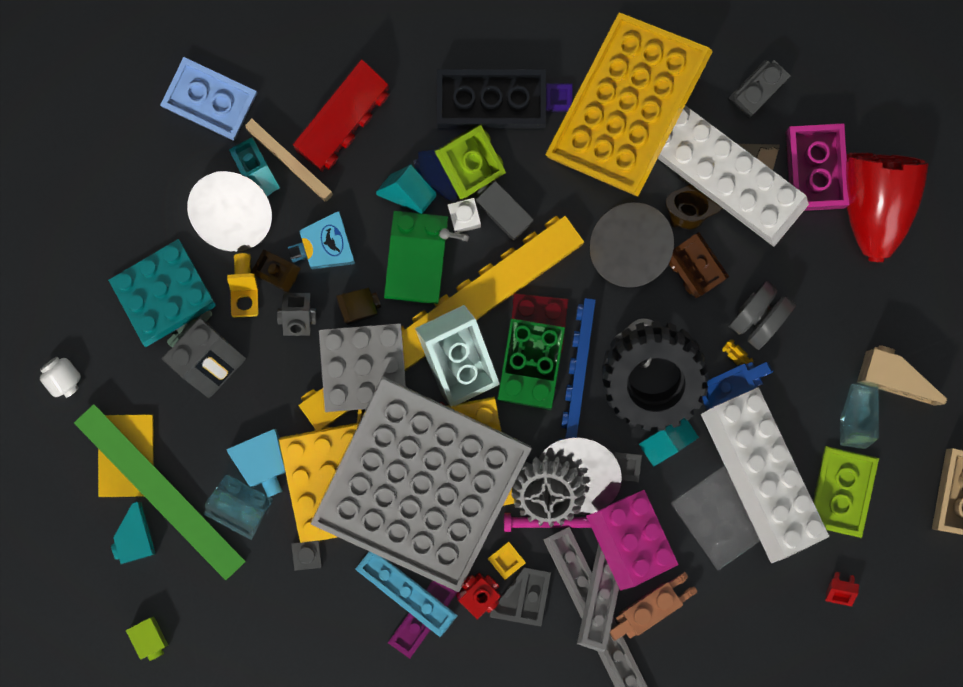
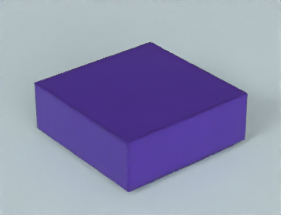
M546 83V112H568L572 104V84Z

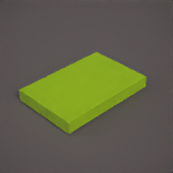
M828 446L824 447L813 503L826 530L862 538L879 458Z

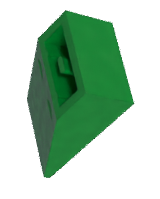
M511 319L498 402L546 410L552 409L565 327Z

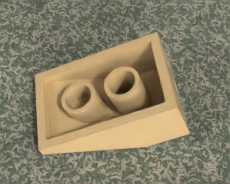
M879 346V348L875 347L872 350L866 351L857 383L934 406L946 403L947 398L903 357L895 355L894 349Z

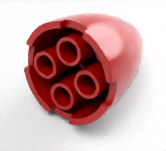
M873 153L846 154V182L850 203L847 206V211L855 239L863 255L868 256V261L884 262V259L891 257L900 246L916 217L926 184L929 163H925V160L900 155H874L873 157Z

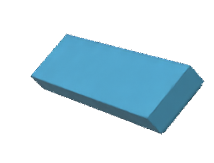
M369 551L355 569L439 637H442L458 616L393 563Z

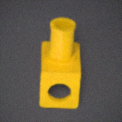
M247 253L234 255V274L227 275L231 290V315L234 318L253 317L259 314L258 285L255 274L251 273V255ZM240 298H250L253 302L251 308L248 310L239 309L237 302Z

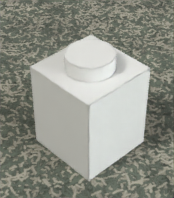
M474 198L448 204L454 233L481 228Z

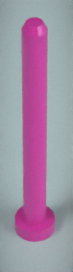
M504 513V532H511V528H550L548 522H543L539 527L538 520L536 519L529 523L528 517H511V513ZM574 517L571 521L565 519L562 526L555 521L551 528H591L587 517Z

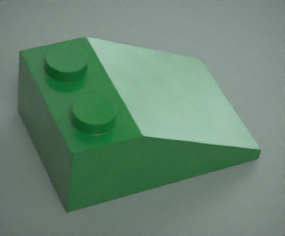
M394 211L384 298L439 304L446 239H442L439 232L444 228L448 229L447 216Z

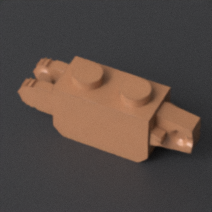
M684 572L670 582L660 584L619 612L620 615L616 617L619 623L610 629L612 639L616 641L625 634L629 638L639 636L683 606L682 603L698 592L695 586L686 589L679 596L674 592V587L686 581L688 578L687 574Z

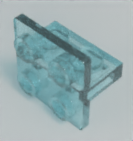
M225 475L207 500L204 515L252 540L273 499L245 485L238 479Z

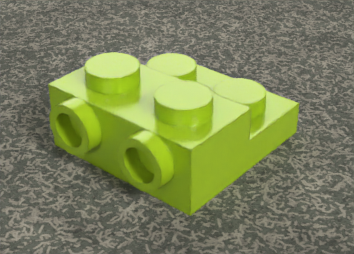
M481 125L468 129L435 151L460 199L466 198L506 173L501 157L495 152L490 143L489 134Z

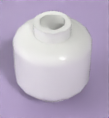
M55 357L40 369L42 372L40 381L52 396L60 397L64 394L68 398L79 389L77 383L81 375L67 358L59 359Z

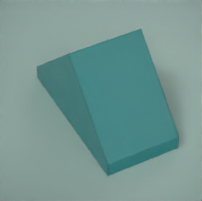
M412 165L390 174L376 191L377 196L421 214L436 198V192Z
M683 418L681 419L680 426L673 428L672 424L667 425L666 430L656 432L639 443V446L654 467L699 437L689 421Z

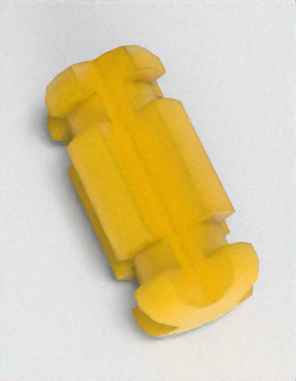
M729 340L722 348V351H726L728 353L727 356L737 365L753 362V359H749L747 357L748 354L739 345L734 344V340Z

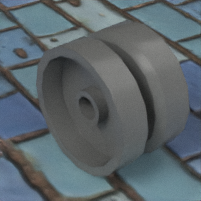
M768 280L747 298L739 308V313L729 324V327L739 335L745 333L752 325H755V328L748 336V343L757 350H760L797 305L789 297L783 296L771 306L770 303L777 295L778 288Z

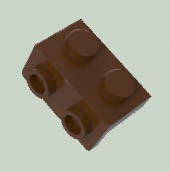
M700 232L673 250L669 265L676 273L680 274L684 280L683 285L689 294L694 295L696 299L729 278V275Z

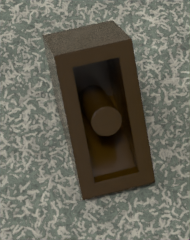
M369 288L336 296L344 321L348 326L378 316L377 309L381 308L377 293L371 294Z

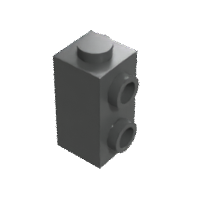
M496 181L492 185H485L476 193L479 196L476 199L477 205L513 241L533 223V219Z

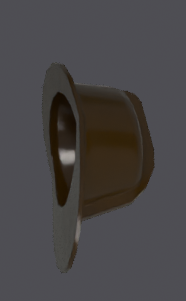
M692 184L670 193L666 199V207L670 212L671 225L673 227L680 226L685 229H695L706 218L723 209Z

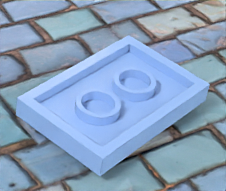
M183 57L160 106L235 141L256 98L257 91Z

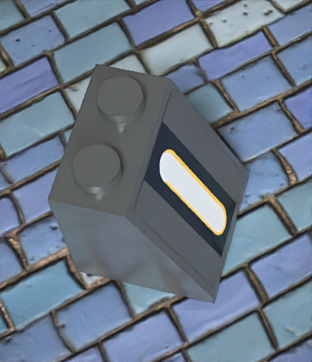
M201 318L162 358L183 379L209 399L246 360L238 350Z

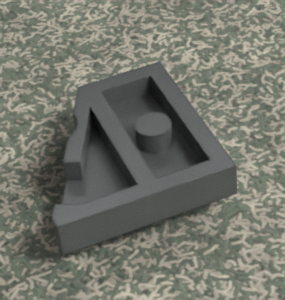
M524 567L501 597L497 607L490 612L489 617L541 627L551 572Z

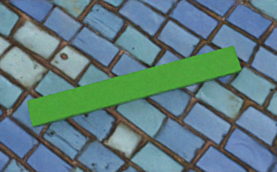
M94 404L74 422L225 580L246 562Z

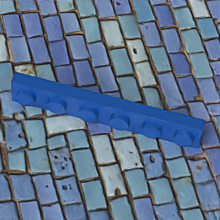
M585 298L583 304H578L576 320H580L581 323L580 330L574 331L572 347H577L576 358H571L569 365V374L574 375L572 385H567L565 401H570L569 411H563L561 428H566L565 439L577 438L595 308L594 299Z

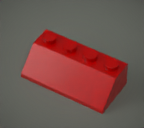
M361 60L294 142L293 146L296 152L321 172L325 168L331 169L339 158L336 154L342 147L348 148L356 136L353 133L359 126L365 127L373 116L370 112L376 105L382 106L390 95L387 92L389 85L366 62Z

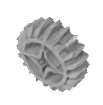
M546 455L543 462L537 457L533 459L532 464L526 462L513 485L514 489H512V498L515 499L514 505L516 508H520L521 516L529 514V523L536 519L538 520L539 527L543 522H548L551 528L555 521L561 526L564 524L565 519L571 521L574 518V514H578L581 511V506L585 502L584 494L586 487L583 485V477L577 475V467L569 469L570 463L568 461L563 464L559 463L558 456L554 461H549ZM543 478L541 481L534 482V484H530L536 479ZM564 501L561 504L554 505L557 502Z

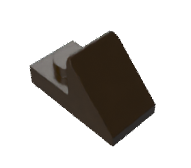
M263 249L251 273L288 292L301 268Z

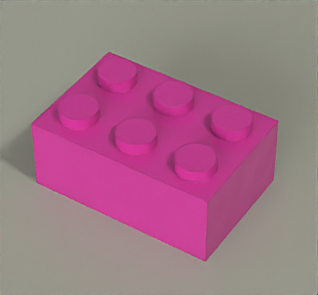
M845 125L790 126L786 130L789 183L807 196L809 205L804 211L845 209L850 205L846 182Z
M645 490L631 494L586 516L620 591L635 587L679 565Z

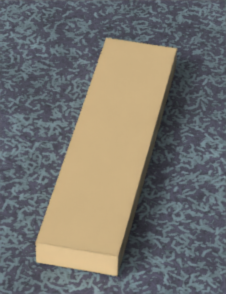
M253 119L245 125L248 132L320 198L328 201L332 197L333 193Z

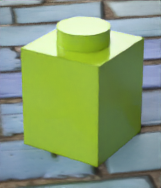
M154 616L126 630L140 660L148 657L149 661L163 655L162 649L169 646Z

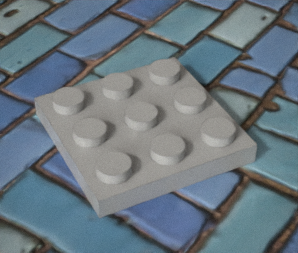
M401 324L319 330L325 412L366 409L382 376L406 387Z

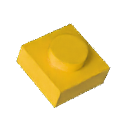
M509 541L488 558L504 580L526 563Z

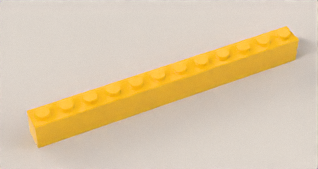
M555 216L544 225L546 230L539 235L536 232L531 233L522 240L524 243L522 247L517 250L514 247L510 248L500 256L501 262L495 266L489 263L478 271L480 276L472 282L470 279L465 280L456 287L458 290L456 294L450 298L447 294L441 297L439 304H434L436 308L429 313L423 310L412 318L414 323L405 329L401 326L405 371L426 357L415 328L463 305L466 306L477 321L581 247L584 241L568 218L564 216L559 219L558 216ZM323 388L318 392L315 389L310 390L301 397L303 402L298 405L316 430L328 427L349 412H325Z

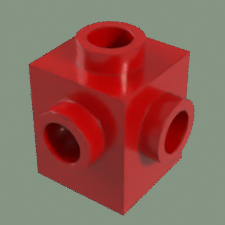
M480 572L475 576L470 575L461 585L462 589L456 594L458 601L477 620L485 612L490 613L499 604L498 599L501 597L497 590L499 584L490 575L484 577Z

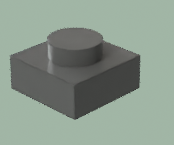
M614 452V456L621 469L622 480L639 482L642 455Z
M319 540L291 543L294 571L322 568Z

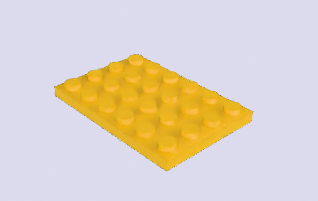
M619 12L545 155L551 160L638 197L713 51L707 46Z

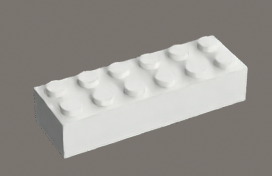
M685 105L658 159L772 246H775L809 205L807 196Z
M759 387L701 414L771 563L787 558L830 537Z

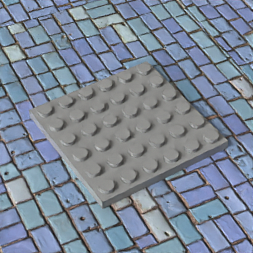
M382 376L311 520V525L459 592L532 448L520 440Z

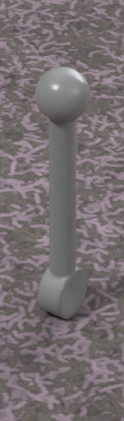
M445 228L439 232L442 239L450 237L468 242L470 237L463 233L449 232Z

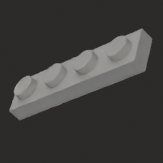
M599 543L577 644L603 652L606 651L619 587Z

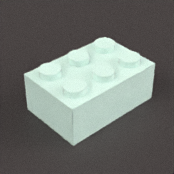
M465 305L415 328L440 394L450 407L500 385L476 319Z

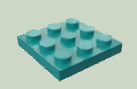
M179 239L109 279L115 294L145 347L216 306Z

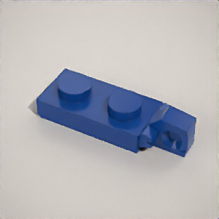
M753 362L744 363L708 380L707 395L702 396L707 411L762 385L761 378L773 373L769 362H765L755 367Z

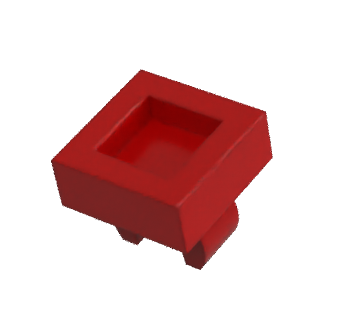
M836 572L826 591L825 601L852 607L859 592V584L854 583V575H850L848 582L840 581V573Z

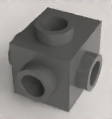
M283 293L282 308L277 310V323L283 325V336H310L311 325H316L317 321L316 308H311V293Z

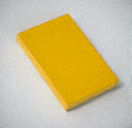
M105 415L154 466V415ZM98 449V497H144Z

